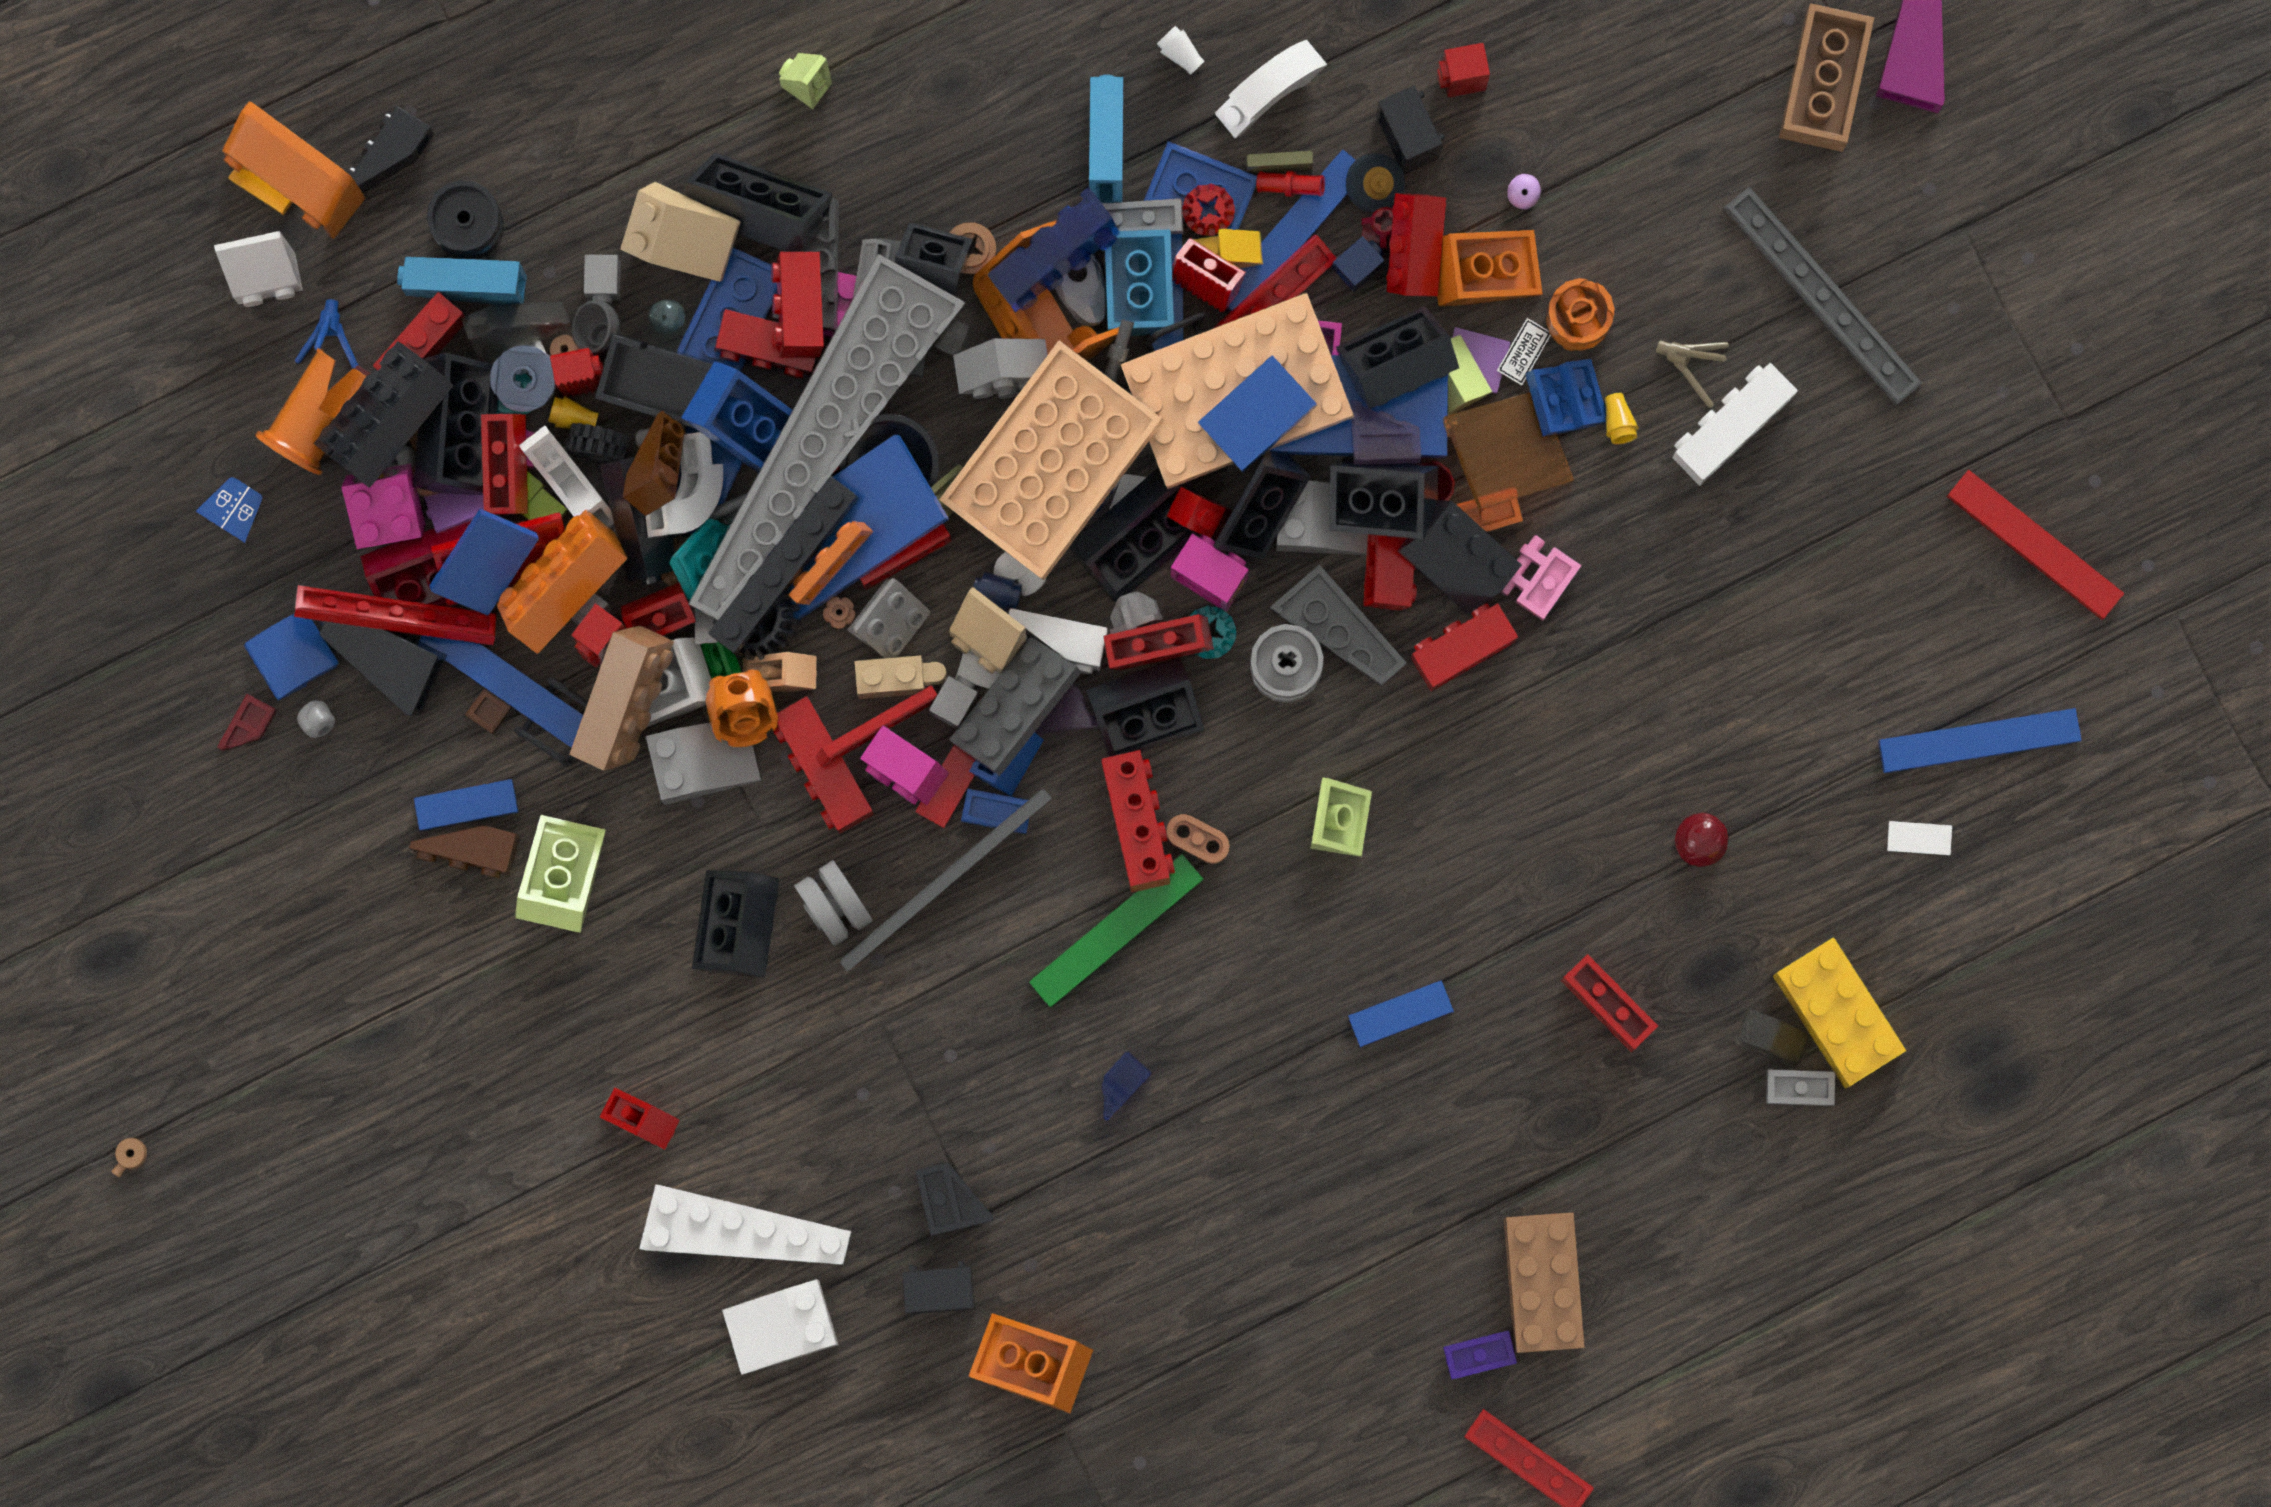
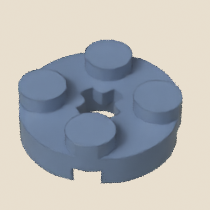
M521 345L508 349L496 359L491 369L490 384L494 394L503 402V405L514 411H533L548 404L557 388L550 355L534 346ZM523 369L528 370V375L532 376V382L527 383L526 388H522L521 382L516 381V374H522Z

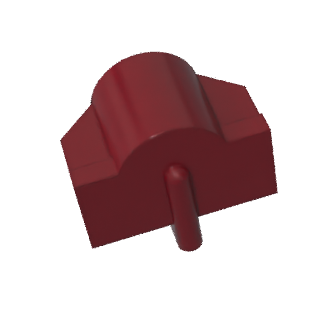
M1382 207L1377 209L1371 217L1362 218L1361 224L1363 228L1362 236L1368 242L1373 240L1375 243L1380 244V248L1385 254H1388L1392 234V208Z

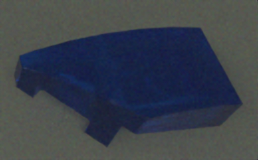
M1129 1051L1125 1052L1104 1075V1081L1102 1082L1104 1097L1103 1118L1106 1121L1124 1105L1152 1074Z

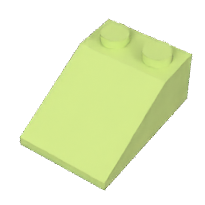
M541 815L518 893L515 918L581 933L606 830Z

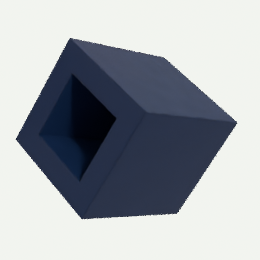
M1362 236L1333 261L1332 269L1355 292L1383 268L1384 259L1382 256H1384V252L1373 240L1368 242Z

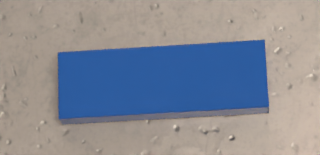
M512 779L414 798L419 830L421 832L519 813Z
M1441 980L1348 1015V1019L1359 1047H1363L1454 1011Z

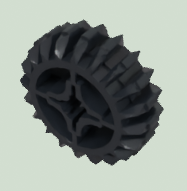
M785 592L754 632V634L759 635L761 641L754 643L748 640L736 656L745 654V658L748 660H754L755 656L762 660L767 654L780 653L779 646L782 648L790 646L786 636L795 637L797 635L795 630L791 629L792 624H799L801 621L798 618H793V612H798L801 608L799 605H791L793 599L788 595L789 593ZM777 614L776 624L773 628L772 619ZM715 619L712 623L715 625L718 620Z

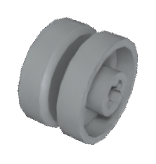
M1283 624L1268 629L1259 636L1252 648L1250 672L1253 683L1263 695L1273 701L1290 703L1303 699L1315 689L1321 678L1324 659L1321 646L1312 633L1300 626ZM1285 659L1290 660L1293 667L1286 666L1283 669L1280 667L1281 661Z
M834 860L819 869V876L826 885V890L822 892L815 880L808 876L795 884L794 887L804 900L805 904L803 906L819 931L823 929L835 947L848 938V931L840 920L842 916L845 915L853 928L861 930L873 922V920Z

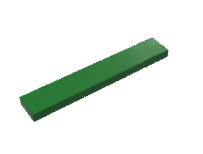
M1183 854L1173 861L1175 873L1169 874L1170 884L1137 891L1029 981V984L1050 1008L1203 881V878Z

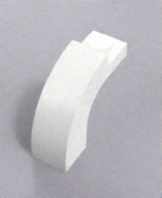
M1307 40L1299 42L1284 50L1251 74L1229 94L1230 98L1215 114L1234 138L1240 137L1271 106L1290 92L1306 86L1327 64Z
M546 426L519 445L574 517L587 509L608 527L614 524L609 506Z
M697 432L684 435L680 487L674 500L646 516L648 538L692 531L702 525L717 506L723 485V464L713 465L710 439L703 433Z

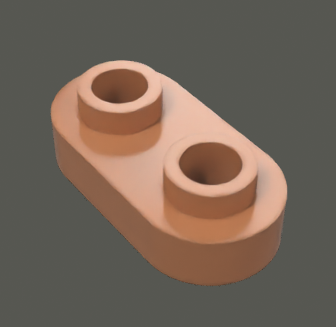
M1186 814L1177 815L1168 823L1167 837L1173 846L1208 864L1220 863L1227 857L1229 841L1221 831ZM1179 827H1187L1190 831L1189 836L1186 838L1179 837L1177 835ZM1209 842H1216L1219 845V850L1216 853H1209L1206 846Z

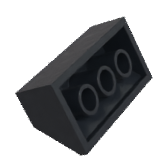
M715 152L685 182L684 192L685 196L741 221L738 235L750 238L759 244H767L781 249L784 252H805L812 245L832 200V193Z
M450 353L423 358L454 386L418 429L413 487L443 494L483 495L481 415L497 414L498 397L494 394L490 384V373L493 364Z
M1158 467L1069 546V549L1084 569L1115 603L1119 597L1129 594L1183 548L1192 534L1195 536L1199 534L1167 517L1181 486L1198 494L1190 481L1167 489Z

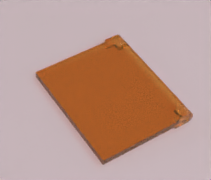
M1530 392L1463 412L1450 414L1443 418L1448 437L1450 436L1478 510L1574 481L1557 434L1542 435Z

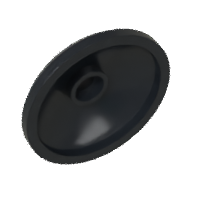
M879 414L840 463V471L896 434L900 435L929 486L932 487L938 476L939 455L933 438L921 424L900 414Z

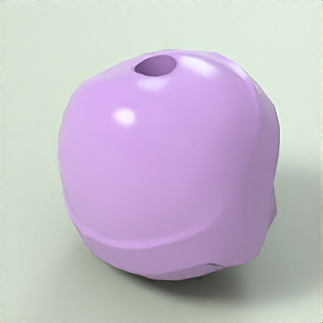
M1529 174L1516 176L1508 185L1507 194L1509 202L1514 207L1522 210L1534 206L1541 194L1538 180ZM1523 189L1527 190L1526 195L1522 194Z

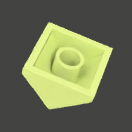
M1461 335L1451 338L1459 369L1448 374V417L1492 393Z
M1322 778L1310 849L1362 856L1372 791L1329 778Z

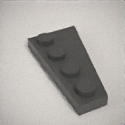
M832 198L815 241L805 251L820 252L823 330L833 332L838 328L839 202L835 198ZM773 314V318L779 321L778 314Z
M1320 565L1314 568L1269 608V610L1291 625L1300 626L1312 633L1320 645L1380 686H1383L1407 665V662Z

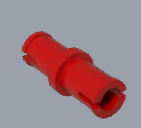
M1260 171L1257 175L1256 187L1260 193H1285L1286 197H1294L1295 194L1318 195L1322 197L1325 191L1324 175H1299L1296 171H1287L1286 174Z

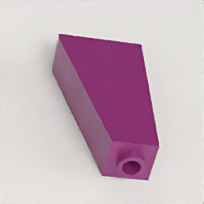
M1901 0L1877 87L1876 97L1939 113L1945 100L1942 0Z

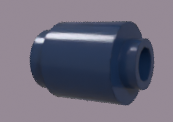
M984 572L982 578L976 577L973 588L1003 611H1008L1010 608L1017 610L1022 584L1015 583V579Z

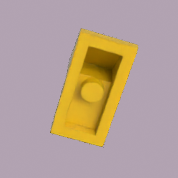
M1219 229V236L1194 239L1238 268L1263 265L1261 235L1259 231Z

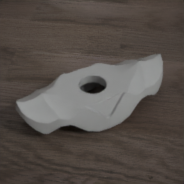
M1058 219L1057 221L1060 226L1050 234L1048 245L1050 255L1049 270L1054 287L1060 300L1077 322L1084 326L1098 325L1104 321L1107 315L1106 282L1102 267L1092 247L1080 231L1068 220ZM1080 264L1086 268L1087 277L1083 281L1075 282L1069 278L1068 270L1072 265Z

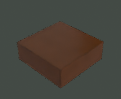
M484 688L465 716L493 735L512 707Z

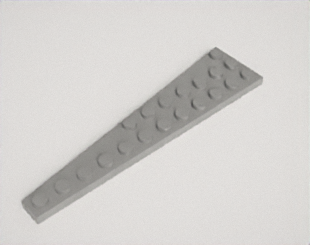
M878 254L688 605L719 620L747 584L748 580L755 574L766 557L783 538L787 530L829 479L965 302Z

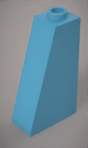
M1112 75L1090 77V204L1123 202V77H1114Z
M405 257L404 266H399L397 284L402 286L401 289L406 296L433 298L439 292L447 300L523 308L527 275L520 262Z

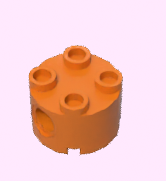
M1582 278L1567 281L1556 289L1549 302L1546 313L1549 333L1558 344L1568 351H1583L1594 348L1604 340L1613 323L1615 308L1612 297L1597 282L1594 283Z
M751 669L744 673H734L725 677L717 676L709 682L710 689L706 693L705 703L712 731L718 741L721 742V739L726 740L728 746L748 747L768 738L766 733L771 728L772 731L775 730L778 715L768 682L762 678L758 670Z

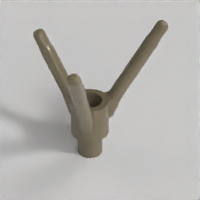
M1660 340L1656 353L1667 356L1668 361L1674 362V366L1682 372L1708 408L1714 406V403L1689 371L1687 365L1691 357L1726 361L1725 355L1703 351L1726 349L1729 347L1728 342L1704 344L1672 342L1670 344Z

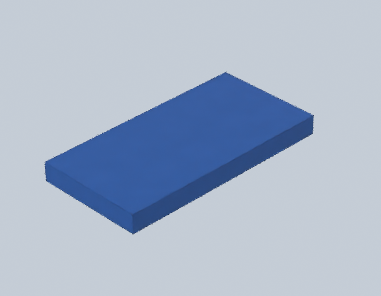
M733 248L723 280L720 282L710 281L677 351L742 370L747 361L746 359L740 358L739 362H731L719 358L720 353L714 351L723 312L727 309L767 319L772 308L773 294H778L777 283H772L771 264Z

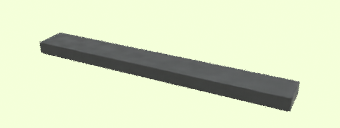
M1750 186L1724 207L1723 210L1896 406L1922 384L1919 378Z
M1045 789L1037 792L840 960V963L847 972L1052 799Z

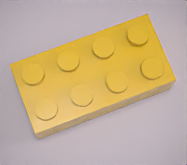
M1834 937L1773 975L1845 1089L1906 1051Z

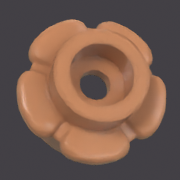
M835 596L826 602L827 607L823 609V617L826 622L831 623L833 628L841 629L854 621L856 613L853 610L854 604L850 599ZM838 609L842 610L841 615L836 614Z

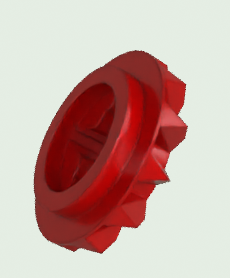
M1212 183L1198 185L1191 192L1187 193L1182 205L1183 218L1187 226L1195 233L1203 236L1218 235L1219 229H1227L1232 223L1235 214L1233 198L1227 193L1225 188ZM1217 199L1214 210L1218 216L1209 213L1200 220L1203 212L1200 203L1208 205L1211 201L1213 202Z

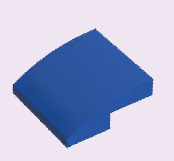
M1591 359L1565 362L1556 367L1534 369L1525 374L1543 436L1575 431L1606 423V409Z
M292 614L244 644L245 649L277 701L306 687L308 682L337 668L339 664L325 640L319 635L320 632L312 619L298 618Z

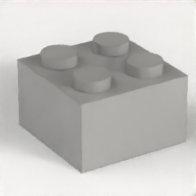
M994 338L953 355L959 394H973L975 399L993 396V394H998L1000 399L1016 397L1018 391L1023 389L1047 357L1045 339Z

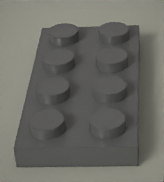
M1030 636L950 737L949 741L1000 776L1082 672L1077 666Z

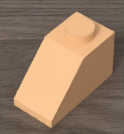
M781 652L767 654L762 660L755 656L754 660L743 658V673L751 669L758 670L762 678L768 682L771 692L816 689L817 656Z

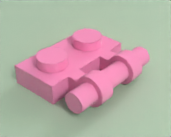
M1534 535L1529 544H1524L1520 549V556L1517 561L1522 566L1501 593L1508 596L1514 586L1519 588L1523 592L1516 600V603L1543 621L1581 565L1555 547L1545 557L1539 553L1545 541ZM1534 563L1540 568L1533 578L1528 581L1522 575L1529 565Z

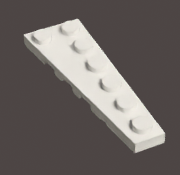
M656 1184L639 1249L844 1265L852 1232Z

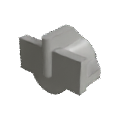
M1133 592L1119 597L1110 616L1113 625L1110 633L1113 634L1149 626L1162 621L1163 618L1157 601L1141 592Z

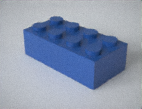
M714 361L681 418L759 474L793 410L738 369Z

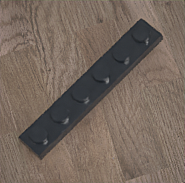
M830 477L708 634L733 654L737 655L859 499L858 496L833 477Z

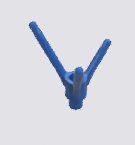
M333 299L326 300L325 309L320 313V320L296 357V363L302 362L313 345L315 350L317 348L320 349L326 336H337L352 369L358 365L345 337L342 324L339 323L338 301Z

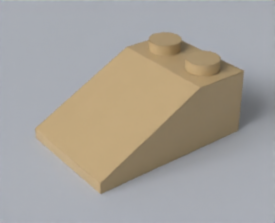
M654 182L638 190L621 250L648 263L720 282L723 280L741 221Z
M973 587L967 593L949 630L950 636L954 638L951 643L964 654L970 651L980 658L977 663L990 674H993L995 671L1001 674L1026 643L1025 627Z

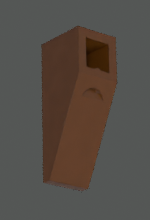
M664 411L657 414L626 473L623 497L645 516L674 500L676 495L685 429L682 428L678 421L673 420Z
M480 826L411 841L409 848L413 852H417V859L436 863V859L441 858L449 860V867L468 871L469 866L481 868V875L500 879L501 874L510 876L520 837L515 833L488 826Z

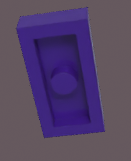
M1509 1330L1443 1347L1451 1380L1517 1363Z

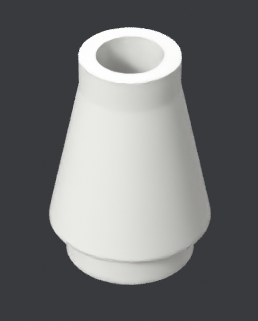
M1176 26L1173 27L1157 43L1162 49L1160 53L1184 68L1190 75L1205 62L1196 51L1184 29L1180 31Z

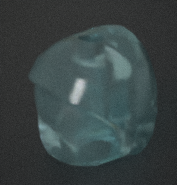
M661 300L650 309L649 322L658 333L663 335L672 334L683 325L684 308L675 301Z

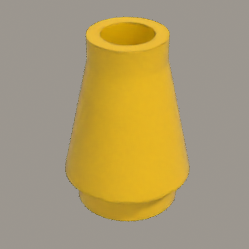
M1614 393L1606 396L1604 400L1606 404L1607 437L1611 438L1612 444H1625L1637 438L1636 431L1639 427L1625 401L1624 394Z
M566 396L563 399L555 397L548 422L555 424L557 428L570 429L573 423L589 424L595 427L599 413L585 408Z

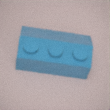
M1170 229L1104 232L1108 331L1120 327L1122 319L1134 322L1131 336L1154 333L1174 324Z

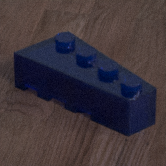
M1089 187L1080 194L1084 200L1077 206L1070 207L1067 205L1058 213L1059 217L1054 226L1041 227L1033 234L1029 241L1031 245L1027 249L1024 246L1018 247L987 274L1014 312H1017L1019 309L1023 311L1030 308L1038 300L1037 296L1046 289L1050 291L1058 287L1064 281V275L1072 269L1077 271L1083 268L1091 260L1090 256L1099 249L1101 251L1108 249L1117 241L1116 236L1120 234L1117 225Z

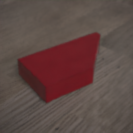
M246 694L217 748L225 751L261 740L277 709Z

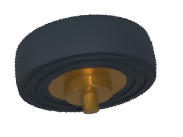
M1370 153L1361 156L1350 166L1346 176V190L1350 200L1358 208L1366 212L1374 213L1382 207L1392 208L1395 193H1403L1405 188L1402 168L1393 158L1385 154Z

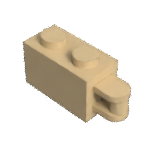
M921 655L855 661L857 695L859 699L915 695L925 689V686L940 685L947 678L946 668L943 664L939 662L923 663Z

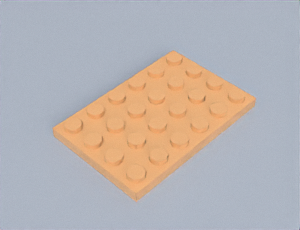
M1307 293L1121 364L1132 396L1164 419V422L1149 442L1167 489L1234 464L1203 430L1198 421L1272 355L1318 406L1269 450L1354 418Z
M1058 341L939 500L1038 577L1045 580L1164 422V419L1061 341Z

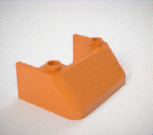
M249 101L242 109L223 147L222 152L226 156L223 161L237 172H240L242 168L246 171H251L297 205L305 213L302 219L316 230L320 226L323 227L327 234L334 239L366 199L355 180L341 167Z
M1055 220L1021 232L974 275L973 287L977 297L1002 339H1045L1047 354L1050 353L1058 341H1061L1087 361L1093 358L1116 339L1119 327L1098 335L1089 326H1081L1073 331L1041 277L1050 267V255L1042 241L1060 226L1058 221Z

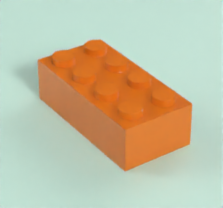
M587 509L580 515L573 517L567 524L563 534L557 540H552L544 549L543 555L535 563L528 565L524 569L519 581L501 594L496 605L508 632L538 654L626 561L627 556L615 532Z

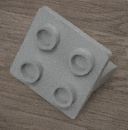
M886 578L847 631L858 640L873 648L884 659L897 658L930 615V610L899 581L894 578L890 580Z

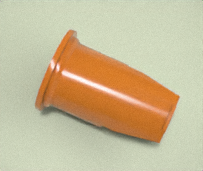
M317 348V353L269 430L257 431L255 436L265 445L293 463L316 475H322L323 470L320 468V460L325 453L314 442L320 436L321 431L341 411L343 404L360 388L366 375L353 368L328 390L336 360L324 353V350Z

